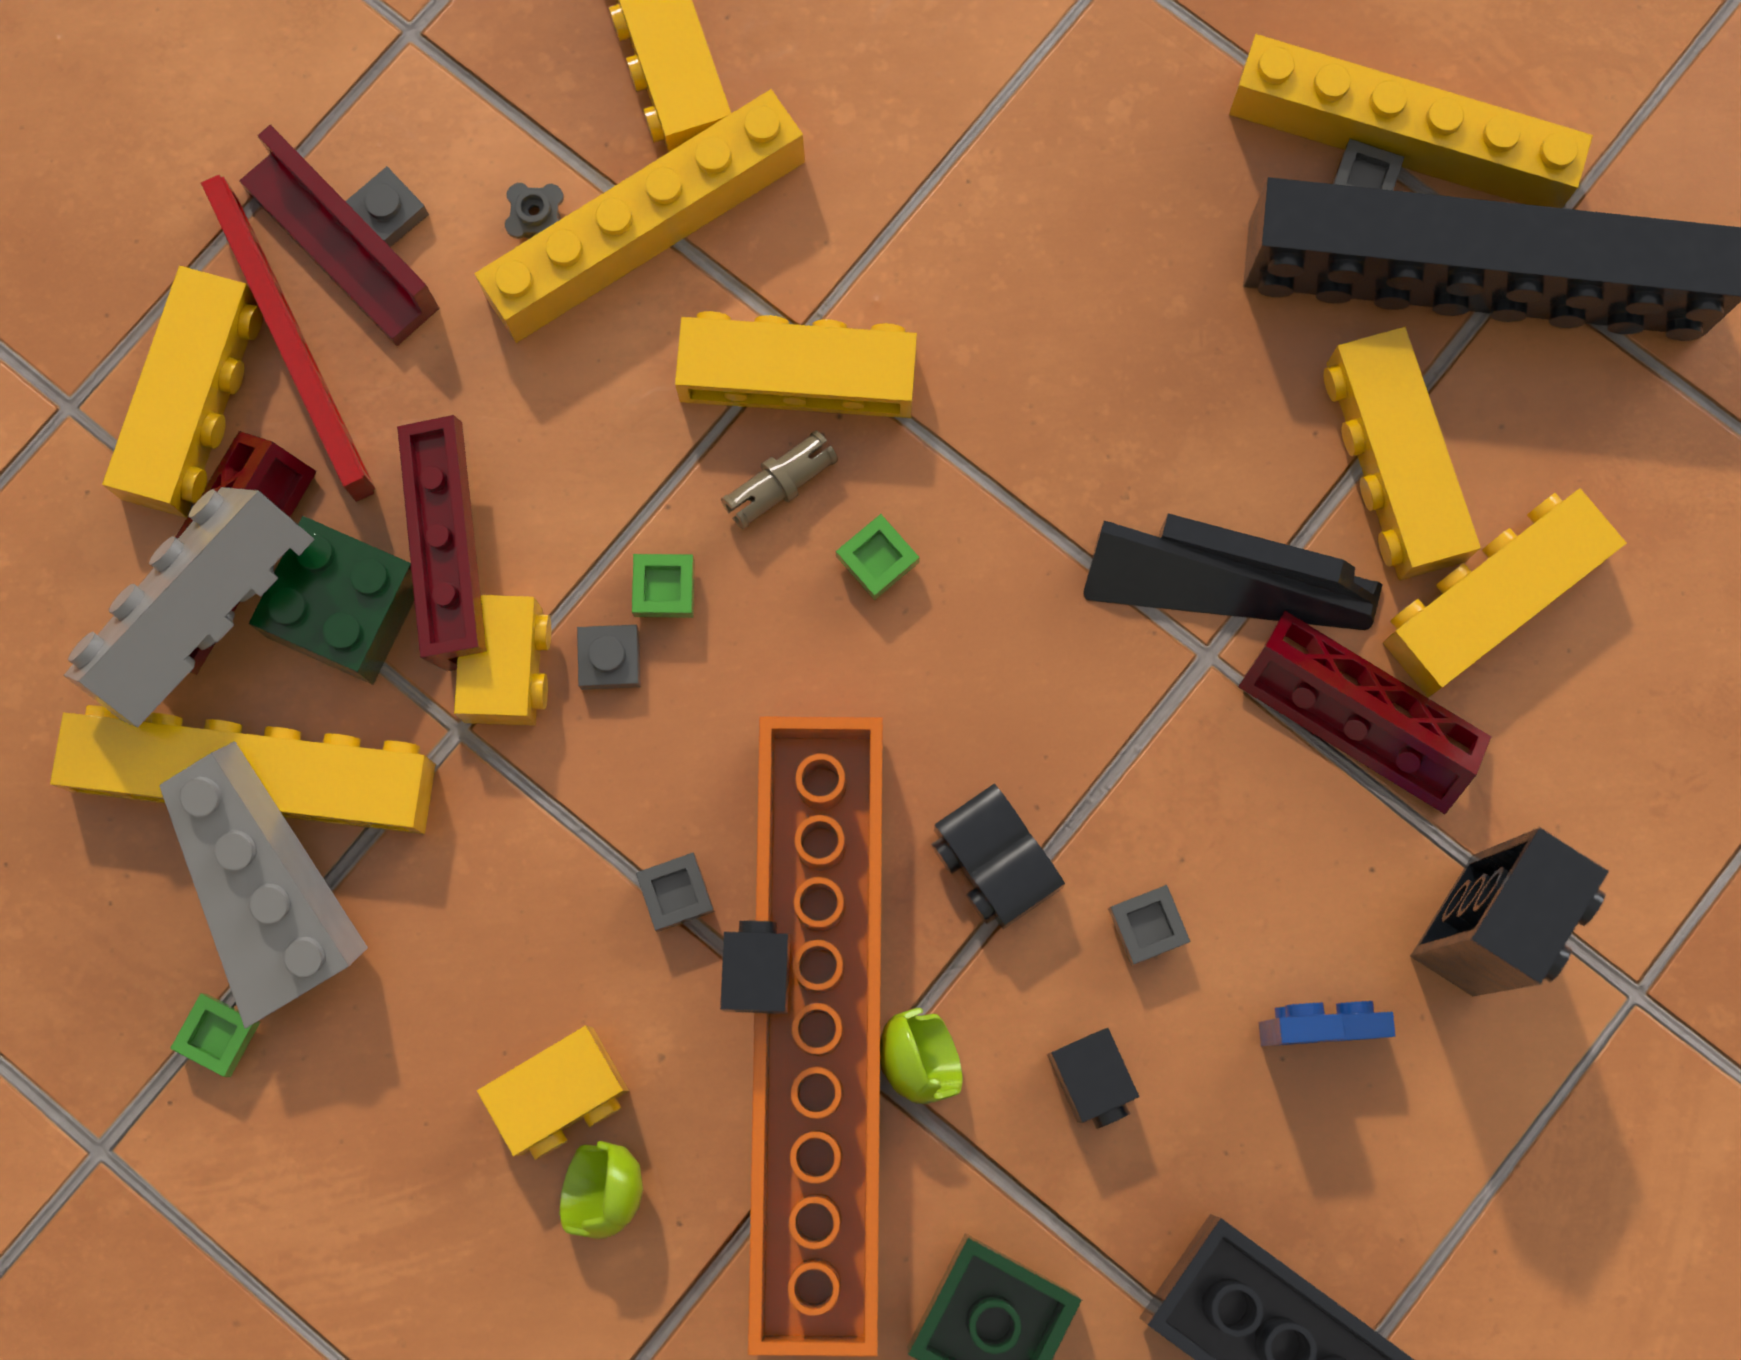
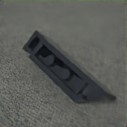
M1168 513L1160 529L1159 537L1112 522L1103 521L1083 595L1089 601L1279 621L1283 613L1287 611L1309 625L1366 631L1374 622L1383 584L1378 581L1354 576L1355 566L1343 559Z

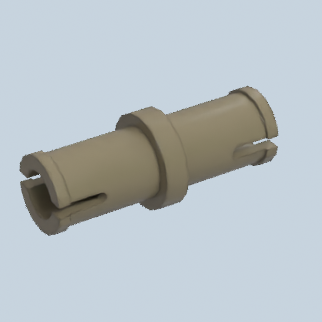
M817 430L813 431L808 438L776 460L770 457L761 464V472L729 495L723 496L721 501L728 513H731L747 500L751 502V504L732 518L740 528L745 529L749 526V523L782 499L786 502L793 500L798 496L797 489L829 465L835 464L838 458L831 445L814 458L810 459L808 457L823 446L822 444L827 441L826 438Z

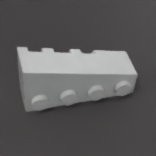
M221 487L218 492L212 489L205 493L192 507L189 517L193 522L178 539L175 536L168 538L154 552L149 561L153 569L139 586L135 584L129 585L116 597L109 608V612L113 617L99 634L90 632L74 647L68 658V661L73 665L63 676L121 721L138 728L194 668L195 660L189 656L196 647L205 650L215 642L218 643L234 626L232 621L235 613L232 609L239 601H247L255 594L261 597L278 579L272 572L273 565L285 552L291 548L300 555L314 541L312 536L261 492Z
M235 741L210 753L159 785L245 1029L349 967L368 949Z

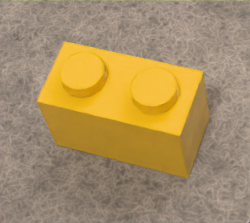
M481 595L487 652L458 657L454 714L464 723L536 726L537 709L545 710L548 698L547 674L539 673L540 650L548 651L550 649L551 617L550 615H543V609L535 597Z
M585 1025L476 1091L512 1155L520 1156L530 1151L533 1158L537 1160L566 1143L568 1140L563 1131L580 1120L585 1119L587 1125L592 1127L619 1111L621 1106L617 1098L627 1093L629 1089L594 1028Z

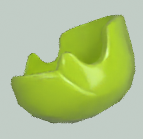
M914 1008L894 1015L884 1026L880 1040L882 1072L897 1094L915 1104H928L958 1095L961 1092L963 1083L961 1063L954 1041L944 1021L934 1013L918 1015L923 1013L922 1008Z
M599 1141L597 1145H581L576 1150L567 1169L560 1198L559 1215L562 1228L566 1233L594 1239H605L619 1233L630 1223L639 1209L644 1189L640 1164L626 1147Z

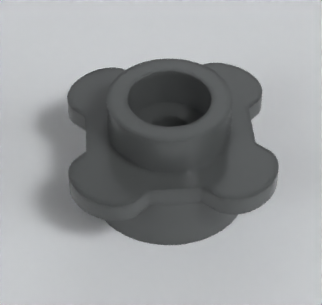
M515 183L508 189L506 196L511 203L510 217L505 221V229L511 237L516 239L526 237L530 239L560 220L558 207L564 201V195L559 186L550 183L543 188H528L524 183ZM532 207L540 209L537 215L529 214V210Z

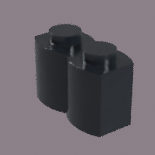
M995 783L934 824V831L939 837L938 840L931 844L935 853L951 874L961 869L974 889L968 892L966 896L986 924L996 919L1002 929H1005L1063 889L1065 885L1064 880L1051 860L1029 833L1017 812Z

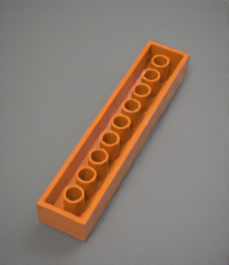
M759 716L756 921L777 922V933L789 934L791 942L788 1014L754 1013L748 1355L877 1357L883 717Z

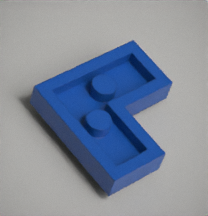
M1373 1001L1337 1003V1014L1327 1015L1324 1013L1323 1002L1285 1005V1007L1274 1008L1275 1019L1259 1022L1261 1047L1396 1037L1393 1012L1374 1013Z

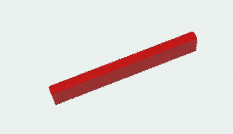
M220 174L201 182L343 487L355 502L375 494L373 491L375 486L237 195L225 177H221Z

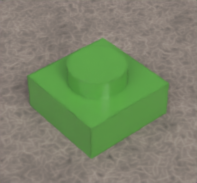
M882 514L878 515L836 551L838 560L874 601L919 564L920 557Z
M633 554L632 614L634 617L693 618L695 569L693 554Z
M200 993L170 1049L223 1077H231L256 1032L260 1021L245 1029L237 1009L208 994Z

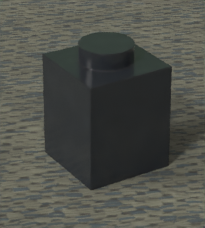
M739 921V932L724 931L720 1010L739 1013L788 1014L791 938L789 934L777 933V922Z
M1108 1027L1047 1054L1077 1122L1083 1123L1092 1119L1096 1129L1130 1115L1126 1103L1140 1096Z

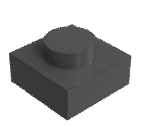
M1349 139L1333 184L1393 190L1404 157Z
M388 166L346 200L350 207L389 247H392L429 215L424 204Z
M637 625L577 627L578 686L581 690L641 687L640 643Z
M694 853L636 872L656 932L715 912Z
M1167 885L1108 908L1131 966L1191 942Z

